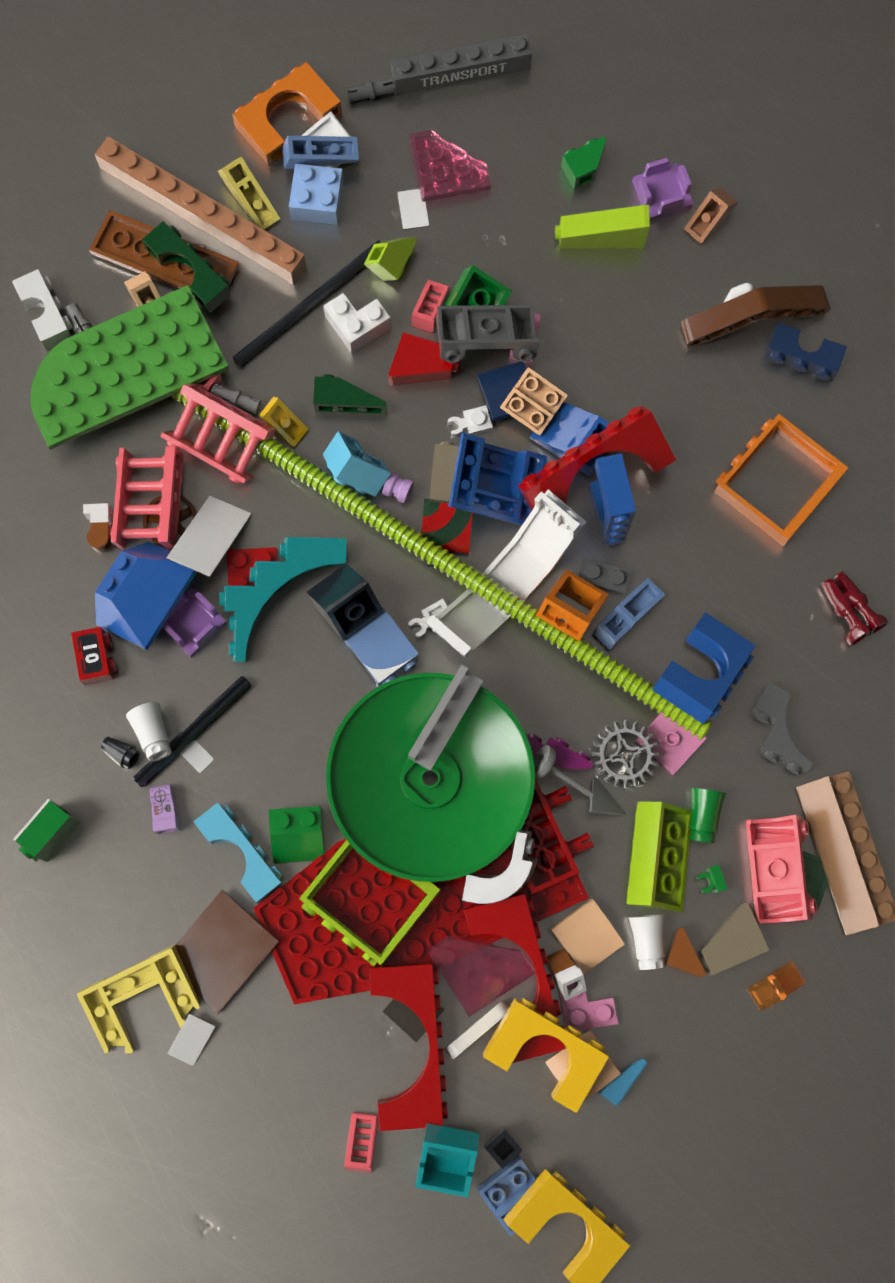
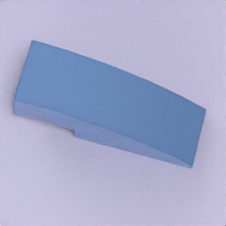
M647 578L597 625L592 634L611 650L666 594Z

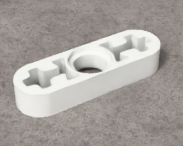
M502 1000L444 1050L453 1060L501 1020L509 1007Z

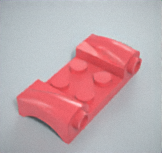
M799 815L746 820L757 924L813 920V914H817V903L815 899H811L810 894H807L802 842L805 841V836L809 835L807 821H803Z

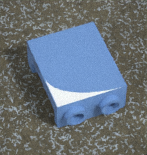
M382 607L384 613L344 641L376 681L377 686L398 678L396 675L403 670L405 672L412 670L418 664L417 660L419 659V653L384 607Z

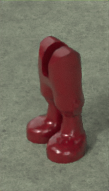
M843 571L834 576L835 582L829 578L821 583L828 600L834 607L835 613L839 617L845 618L849 624L850 632L846 636V642L849 646L857 644L869 633L874 634L889 623L885 616L875 613L867 605L868 599L866 594L862 593ZM854 608L860 612L866 624L856 615Z

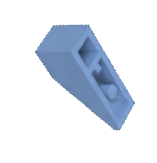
M287 136L282 146L284 169H294L295 164L326 167L359 161L357 137Z

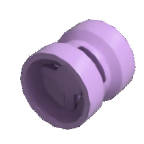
M391 472L384 484L382 494L387 497L394 495L399 502L405 504L412 492L414 481L408 478L405 480L401 479L398 474Z

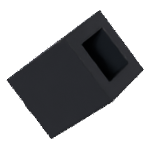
M505 1128L501 1129L484 1145V1148L502 1169L523 1151Z

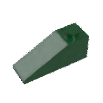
M323 374L321 377L315 376L313 397L315 413L387 415V403L384 400L334 375Z

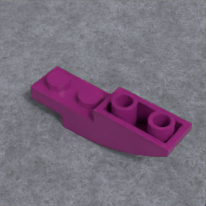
M531 732L528 735L526 734L533 757L540 748L546 745L555 750L556 759L553 766L560 771L589 772L593 766L588 755L581 751L575 753L568 748L569 744L558 737L555 740L550 737L547 743L543 745L541 743L542 739Z

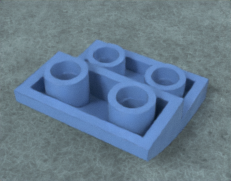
M519 1155L506 1167L501 1168L476 1188L510 1237L515 1232L508 1227L503 1219L536 1180Z

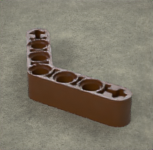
M822 285L761 287L688 317L680 325L687 347H696L762 319L817 317L829 312L831 307Z

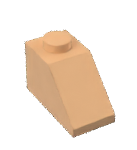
M145 271L124 282L137 307L160 297L151 278Z

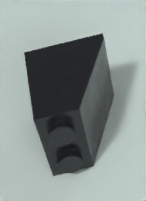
M347 563L306 592L315 608L343 641L384 613L369 583Z

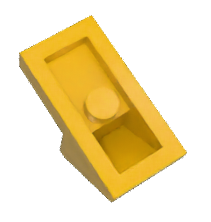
M273 397L259 414L268 425L276 429L274 435L291 447H295L308 430L293 412L276 397Z

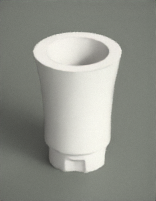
M150 702L130 710L126 718L133 727L147 758L150 761H158L171 754L170 741L163 723L160 704Z
M664 914L628 917L633 932L640 970L664 968Z

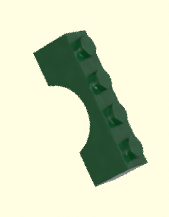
M162 221L142 238L146 251L161 266L168 263H181L194 271V280L190 287L195 300L210 314L231 296L228 287L230 283L221 273L217 275L213 271L212 264L205 257L201 259L197 255L196 248L189 241L185 243L181 239V234L173 225L169 227Z

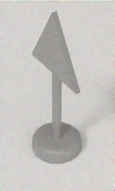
M543 746L534 755L535 779L543 778L550 771L590 797L589 812L626 815L595 775L592 777L591 790H589L553 766L556 752L550 746Z

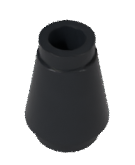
M109 736L103 740L100 747L121 768H132L140 756L136 746Z

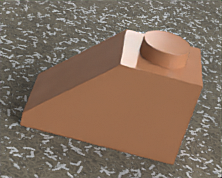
M721 187L710 191L684 230L699 243H704L727 219L738 204V201Z

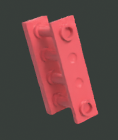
M194 383L184 384L180 393L187 397L186 400L188 402L175 431L162 432L160 437L166 439L169 446H175L178 449L182 448L230 475L229 479L235 483L242 484L252 481L254 476L245 472L259 441L272 438L276 429ZM202 405L208 408V416L194 443L183 437L196 406ZM222 416L229 420V427L215 455L204 449V446L217 418ZM243 428L250 432L249 436L251 437L236 467L226 461L225 457L238 429Z
M166 446L165 455L160 458H133V455L125 448H119V456L116 458L117 481L113 526L109 531L111 543L118 548L125 549L126 539L157 538L158 542L166 548H173L176 545L184 454L177 447ZM163 467L164 469L161 481L131 482L132 468ZM130 491L162 492L161 502L157 505H129ZM159 514L160 523L157 528L127 529L128 515Z

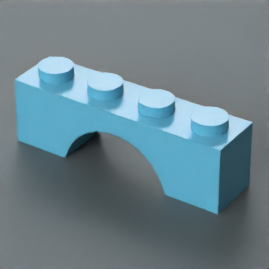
M216 803L193 822L211 844L231 842L241 848L246 858V871L241 884L255 902L259 904L283 885L279 880L283 875L274 864L271 867L268 866L264 861L267 855L258 844L253 847L248 840L251 837L250 833L243 825L238 827L232 820L236 817L227 805L222 807L219 803Z

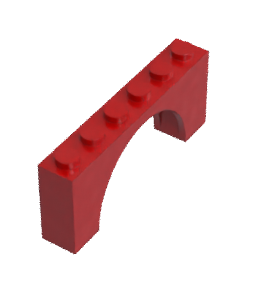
M644 406L635 407L621 420L609 423L606 429L599 434L596 433L589 436L585 443L567 450L560 459L548 462L544 469L538 473L526 476L523 482L517 486L531 510L535 507L534 499L540 492L545 494L548 489L567 505L568 490L574 476L587 461L599 454L609 451L634 453L655 473L676 461V458L652 412Z
M522 892L498 902L477 904L463 908L471 936L478 934L498 935L513 941L527 953L536 974V993L533 1001L537 1005L535 1010L543 1015L546 1011L556 1017L561 1015L558 1000L552 999L550 991L555 989L551 974L546 975L544 964L548 963L545 949H539L537 941L538 938H541L538 923L532 922L530 913L535 911L531 897L526 898L525 893ZM551 1035L534 1036L522 1045L512 1063L564 1050L565 1045L561 1040Z
M432 962L370 966V995L389 997L408 1006L421 1020L429 1041L428 1058L417 1080L400 1094L378 1100L379 1131L426 1128L427 1123L443 1126V1119H448L447 1102L441 1101V1092H446L445 1075H440L439 1065H444L443 1048L438 1049L437 1038H442L441 1021L436 1022L435 1012L441 1011L440 995H434V984H439L438 968H433Z

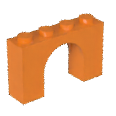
M307 62L301 66H296L290 74L283 79L275 81L272 87L265 92L258 93L252 101L240 106L232 114L237 130L268 166L283 156L282 146L285 142L269 123V117L275 108L284 103H299L306 106L318 120L322 119L330 111L336 118L342 114L341 101Z

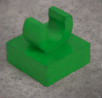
M719 864L705 869L706 873H701L696 877L697 880L704 878L709 883L707 888L701 890V893H708L713 890V893L716 894L727 890Z

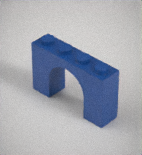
M622 453L596 459L595 470L598 481L590 482L588 489L601 543H608L609 546L623 543L636 513Z
M706 612L686 642L712 659L718 668L719 678L715 680L699 678L672 660L652 689L703 725L709 716L713 719L722 708L718 703L720 700L724 702L733 691L729 686L731 683L734 685L738 683L744 674L740 669L742 667L746 669L754 658L751 652L756 646Z

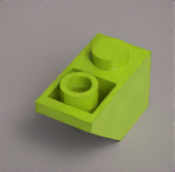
M406 237L376 243L373 245L364 265L383 281L398 280L404 271L408 258L414 251L417 239L415 237Z

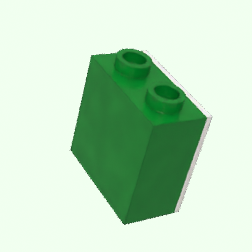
M47 799L13 840L21 846L18 850L27 858H32L36 862L39 859L47 862L81 822L62 806Z

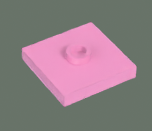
M660 713L650 724L644 735L647 737L650 733L655 734L654 738L649 741L651 744L659 742V746L654 747L653 752H661V756H653V759L659 762L673 776L707 737L698 740L697 735L692 736L691 731H684L685 727H678L677 722L674 721L672 723L670 721L671 718H664V714ZM640 737L635 741L639 746L645 744Z

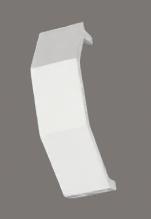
M549 489L545 494L540 492L534 499L535 507L515 537L482 573V575H487L488 580L492 578L494 580L493 583H499L501 588H507V592L512 591L513 596L518 595L521 601L523 599L527 600L550 574L587 522ZM472 589L466 590L436 617L432 615L426 621L431 629L465 658L469 657L512 616L510 614L506 615L504 610H498V606L493 607L492 602L487 603L485 601L486 598H480L478 593L473 594Z

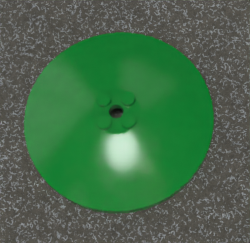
M443 673L411 674L393 679L373 689L359 700L344 717L335 733L328 753L326 765L327 796L333 817L340 831L349 844L369 863L391 875L419 882L448 881L469 875L487 866L499 857L516 838L517 831L521 830L525 823L533 800L535 769L527 736L512 711L497 696L482 686L479 688L431 770L438 777L436 784L432 786L426 785L422 778L429 770L408 758L410 750L455 675Z

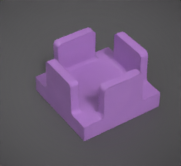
M668 158L646 164L645 172L634 176L632 180L641 205H649L650 221L693 207V201L690 196L692 183L685 166H678L677 163L669 165L670 161Z
M191 588L182 595L162 629L192 658L227 622L208 600Z

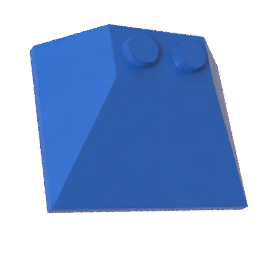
M461 433L449 507L523 525L532 510L517 485L521 484L526 476L536 474L544 469L547 456L527 450L512 451L485 443V438Z
M151 542L122 550L95 591L96 625L148 651L197 571L167 559L171 551Z

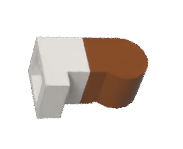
M108 503L83 504V514L90 520L87 542L94 551L104 553L112 545L109 531L112 527V508Z
M564 948L547 956L549 972L565 1000L587 991L583 973L571 961ZM574 982L578 983L576 988L571 990L567 989L568 985Z

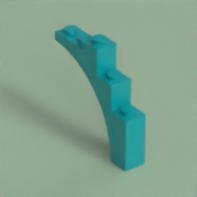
M286 537L284 538V543H280V557L284 558V562L256 561L254 562V567H250V582H254V586H224V591L219 592V606H224V612H234V616H229V631H233V641H229L228 649L229 656L233 657V662H245L247 641L252 625L262 606L272 594L291 578L305 571L322 566L346 564L347 538Z

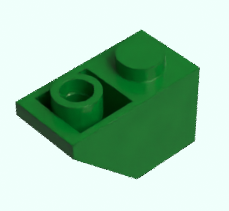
M604 136L599 139H591L580 148H572L562 156L561 168L574 190L595 180L605 150L606 138Z

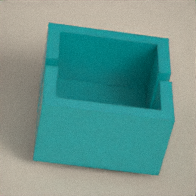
M427 1123L415 1187L468 1198L478 1152L479 1133Z

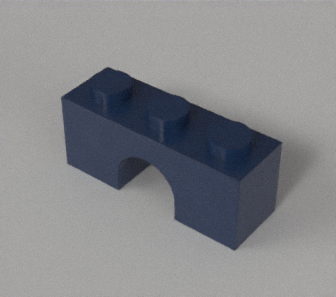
M778 323L765 357L775 364H786L792 366L798 372H809L815 374L821 380L833 381L839 372L847 346L824 339L817 351L807 352L800 347L798 342L801 330Z

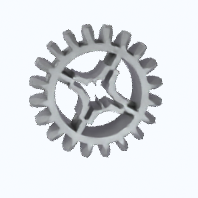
M624 720V728H620L618 721H615L614 727L616 730L612 731L609 726H605L608 735L605 736L602 733H598L597 736L603 742L602 744L599 742L593 743V746L600 748L599 752H592V756L600 757V761L593 762V765L599 766L602 764L603 769L598 771V775H603L607 772L609 775L605 778V782L608 783L613 777L616 779L614 782L615 787L619 786L620 780L624 781L625 789L629 788L630 780L633 781L634 787H638L639 782L637 778L640 777L644 783L648 782L644 774L648 772L653 776L655 772L650 769V766L658 767L660 764L657 761H652L653 756H661V752H653V748L658 747L659 742L651 744L649 740L654 738L655 734L650 733L646 737L644 733L648 727L643 726L638 731L639 722L634 721L632 728H629L628 720ZM624 733L637 735L645 744L637 747L630 746L625 739ZM616 736L618 740L617 752L605 756L609 741ZM622 741L627 750L634 751L639 749L638 752L633 753V756H630L632 758L629 761L631 767L625 758L614 759L615 756L622 752ZM647 752V761L644 767L636 773L635 757ZM616 761L622 762L626 766L629 776L614 772L608 764Z

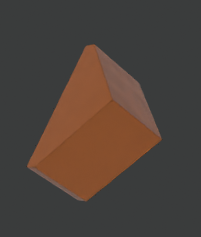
M681 927L675 930L665 959V966L698 978L706 976L707 974L684 928Z

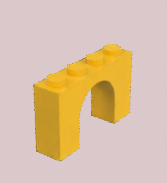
M514 998L483 1051V1057L508 1071L522 1045L530 1038L537 1035H551L558 1038L566 1046L568 1062L551 1096L555 1101L577 1113L609 1058L608 1054L604 1052L605 1046L594 1039H591L590 1042L581 1038L583 1033L568 1025L567 1029L559 1025L560 1019L547 1011L544 1015L535 1010L537 1005L525 998L519 1001Z
M545 1169L503 1220L509 1228L529 1244L553 1216L560 1213L579 1215L583 1218L586 1226V1239L581 1250L564 1269L563 1274L571 1283H601L630 1247L624 1240L626 1234L616 1224L610 1227L605 1223L604 1220L607 1217L597 1207L594 1206L591 1210L584 1203L587 1199L577 1189L571 1192L566 1188L567 1181L558 1172L555 1171L551 1174Z

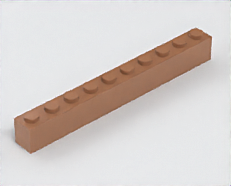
M109 136L94 154L102 170L292 285L295 284L307 267L305 255Z

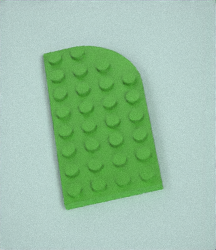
M187 285L58 343L45 356L36 371L31 388V408L41 433L51 450L180 392L184 384H199L228 371L229 367Z

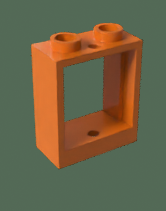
M566 569L545 597L536 616L580 641L600 612L609 594ZM559 592H562L591 609L588 615H585L556 596Z

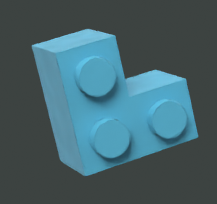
M339 431L323 453L327 467L334 475V480L343 486L348 484L354 487L361 494L368 493L376 496L391 474L383 460L365 453L358 440Z

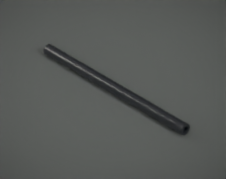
M374 244L232 357L234 362L239 367L361 270L365 266L364 263Z

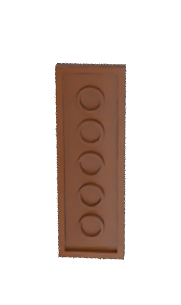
M112 210L108 211L89 248L92 255L139 274L145 271L150 278L176 289L187 285L189 288L191 287L194 280V271L181 263H168L161 266L146 251L142 238L151 232L154 227ZM190 242L196 248L197 255L201 259L205 257L212 264L213 271L217 275L221 273L231 283L239 267V262Z

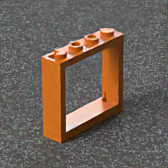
M778 414L774 420L769 418L761 428L764 432L759 437L755 435L746 445L748 448L744 455L739 453L731 463L733 468L729 473L724 471L716 481L718 486L715 493L784 547L848 470V467L782 415ZM775 431L830 474L784 530L729 488V485Z

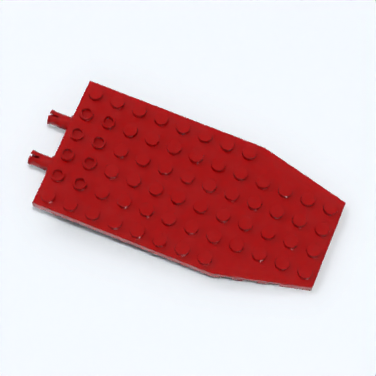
M536 779L531 807L521 829L532 831L531 838L534 839V848L532 854H528V857L538 860L534 872L527 883L516 893L512 894L515 895L523 892L526 898L531 897L535 911L530 913L533 923L539 922L589 898L578 875L580 872L575 864L574 856L594 848L592 840L581 844L590 839L588 832L569 842L564 840L554 819L552 809L572 801L570 793L567 794V787L563 786V788L545 795L542 793ZM346 838L335 843L324 854L316 858L305 869L298 872L291 880L253 908L259 923L280 941L271 952L294 1005L370 991L369 967L373 965L362 957L365 952L358 946L354 950L342 941L344 935L336 929L332 933L321 924L324 919L316 913L313 917L302 908L304 902L299 899L343 845ZM515 839L499 857L476 872L487 875L504 873L512 860ZM353 848L313 900L381 954L427 894L410 880L391 875L377 868ZM466 876L448 881L431 882L440 889V893L382 966L432 962L433 968H439L504 937L493 934L470 935L463 908L477 905L478 903L462 900Z

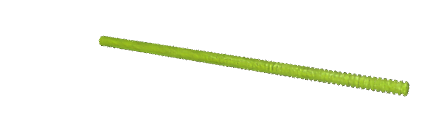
M180 392L172 395L173 399H178V402L184 403L186 407L188 402L186 396ZM202 405L196 406V414L202 415L204 419L207 418L208 408ZM221 416L217 418L214 425L220 427L222 431H226L229 427V420ZM243 428L238 429L235 439L239 438V442H245L246 446L251 437L249 436L250 432ZM273 438L259 441L255 449L259 455L264 454L265 459L270 458V462H276V466H282V470H288L290 475L295 474L296 479L301 478L302 483L307 482V486H313L315 491L319 490L320 494L326 495L327 499L332 498L333 503L338 502L339 507H345V510L347 512L351 511L353 516L358 515L357 518L359 520L364 519V523H370V527H376V531H382L384 536L389 535L390 540L395 539L396 544L401 543L402 547L408 548L410 553L415 552L416 557L421 556V560H427V564H433L434 568H439L441 573L446 572L447 577H453V581H460L459 584L461 586L466 585V589H472L473 594L478 593L480 598H486L485 601L487 603L492 602L493 607L498 606V610H504L506 615H512L511 618L513 620L517 618L518 623L521 624L523 622L525 624L524 627H530L532 632L537 631V635H543L544 640L547 641L549 639L552 645L557 644V648H563L566 654L569 652L571 654L570 657H577V661H583L584 666H591L590 670L593 671L595 669L598 675H604V679H611L610 682L612 684L615 682L618 688H624V692H631L630 695L632 697L634 695L637 696L638 701L643 700L644 705H651L650 708L652 710L654 708L657 709L658 714L663 713L664 718H671L670 721L672 723L674 721L677 722L678 727H685L684 731H691V735H697L698 740L703 739L711 728V720H706L703 725L652 690L654 686L651 685V681L646 682L645 677H638L637 672L632 673L631 668L626 669L625 664H618L617 659L612 660L611 655H604L605 652L603 650L601 652L598 651L597 646L592 647V643H586L584 638L577 641L536 616L538 608L533 609L532 604L527 605L526 600H519L520 597L518 595L513 596L512 591L507 592V588H501L499 583H493L494 580L492 578L488 580L487 575H481V571H475L473 566L468 567L467 562L462 563L461 558L456 559L453 553L448 554L447 549L442 550V546H436V542H430L429 538H424L422 533L417 534L416 529H410V525H404L402 520L397 521L396 516L391 517V513H385V509H379L377 504L372 505V501H366L365 496L360 497V494L353 492L352 488H347V485L343 486L337 483L333 478L334 476H328L326 471L322 472V469L320 467L316 468L314 463L309 464V460H303V456H297V452H291V449L289 447L285 448L283 443L279 444L278 440H272Z

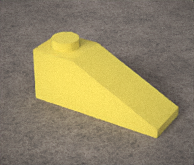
M242 156L218 170L219 175L232 195L255 225L264 230L280 219Z

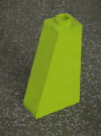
M649 205L561 216L560 225H555V240H559L560 249L645 248L650 228Z

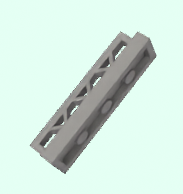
M464 665L460 666L408 754L410 760L429 771L432 770L483 683L482 679L468 672L469 668Z

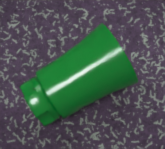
M691 788V818L689 826L691 832L689 840L715 843V833L718 832L721 809L726 796L725 792Z

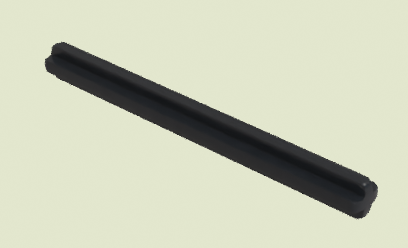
M240 676L169 743L171 749L169 756L158 761H149L133 776V780L140 787H144L251 687L250 682L244 676Z

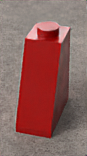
M403 332L388 373V383L395 386L450 380L453 372H458L461 360L456 363L444 361L440 356L439 343Z

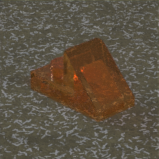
M789 961L746 989L759 1010L762 1011L788 997L787 995L806 983L793 962Z

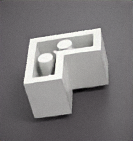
M344 293L323 305L325 318L351 354L391 329L390 316L377 299L358 311L355 310Z

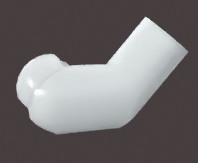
M750 283L733 287L724 302L750 292L755 288Z

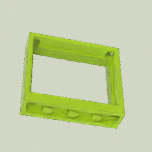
M346 840L299 899L304 902L302 908L313 917L316 913L324 919L321 924L332 933L336 929L344 935L342 941L353 950L356 946L365 952L362 956L373 966L377 962L382 966L440 893V889L431 882L410 880L424 891L427 896L382 953L379 954L313 900L352 851L353 847Z

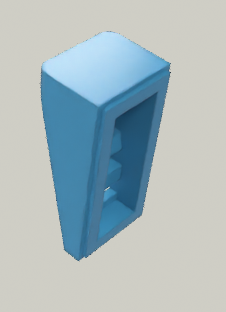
M642 1058L636 1060L622 1071L618 1077L600 1089L598 1093L615 1106L619 1105L647 1065V1061Z

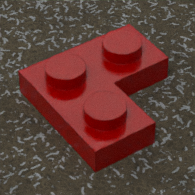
M277 548L227 550L228 586H254V582H250V567H254V562L256 561L278 562Z

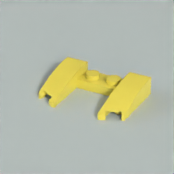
M175 945L151 955L148 959L119 973L93 983L77 993L78 999L105 1053H109L110 1046H125V1053L134 1052V1047L116 1004L156 984H160L180 1028H182L186 1021L185 1016L194 1006L197 1010L200 1008L197 995Z

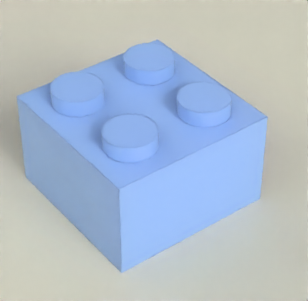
M295 164L289 202L291 220L338 225L344 185L342 169Z

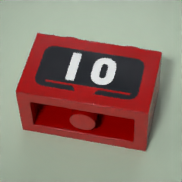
M101 626L72 632L71 636L79 681L85 686L114 680L113 672L116 671V663L114 657H110L109 648L112 647L110 634L106 633Z

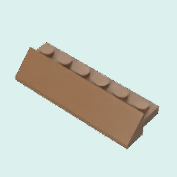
M850 772L827 776L796 787L845 935L894 922L895 904Z

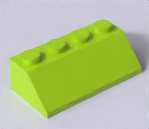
M637 802L627 904L642 908L683 913L690 846L689 837L691 830L689 826L691 810L664 802Z

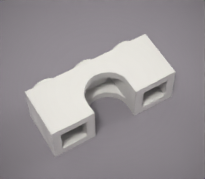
M39 269L12 281L27 311L35 307L45 308L42 316L31 322L46 351L55 347L64 339L71 337L69 330L72 329V326L67 316L62 317L59 312L63 307L57 295L52 297L50 293L53 286L48 276L42 277Z

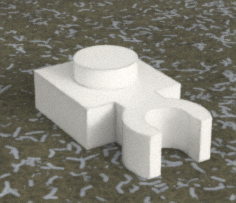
M486 405L463 411L464 418L454 416L448 419V425L457 424L459 426L458 429L451 431L452 437H458L466 430L470 435H477L492 431L493 429Z
M443 599L423 609L421 613L424 618H414L408 623L410 628L414 625L421 626V631L415 634L417 639L422 638L426 634L427 629L430 628L426 621L432 615L436 617L448 607Z

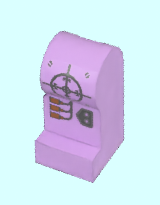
M172 785L150 787L153 832L160 835L180 831Z

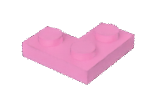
M574 982L568 985L567 989L571 990L576 988L578 983ZM558 988L566 1029L568 1025L583 1031L618 1024L613 998L588 1002L586 992H583L571 999L565 1000Z

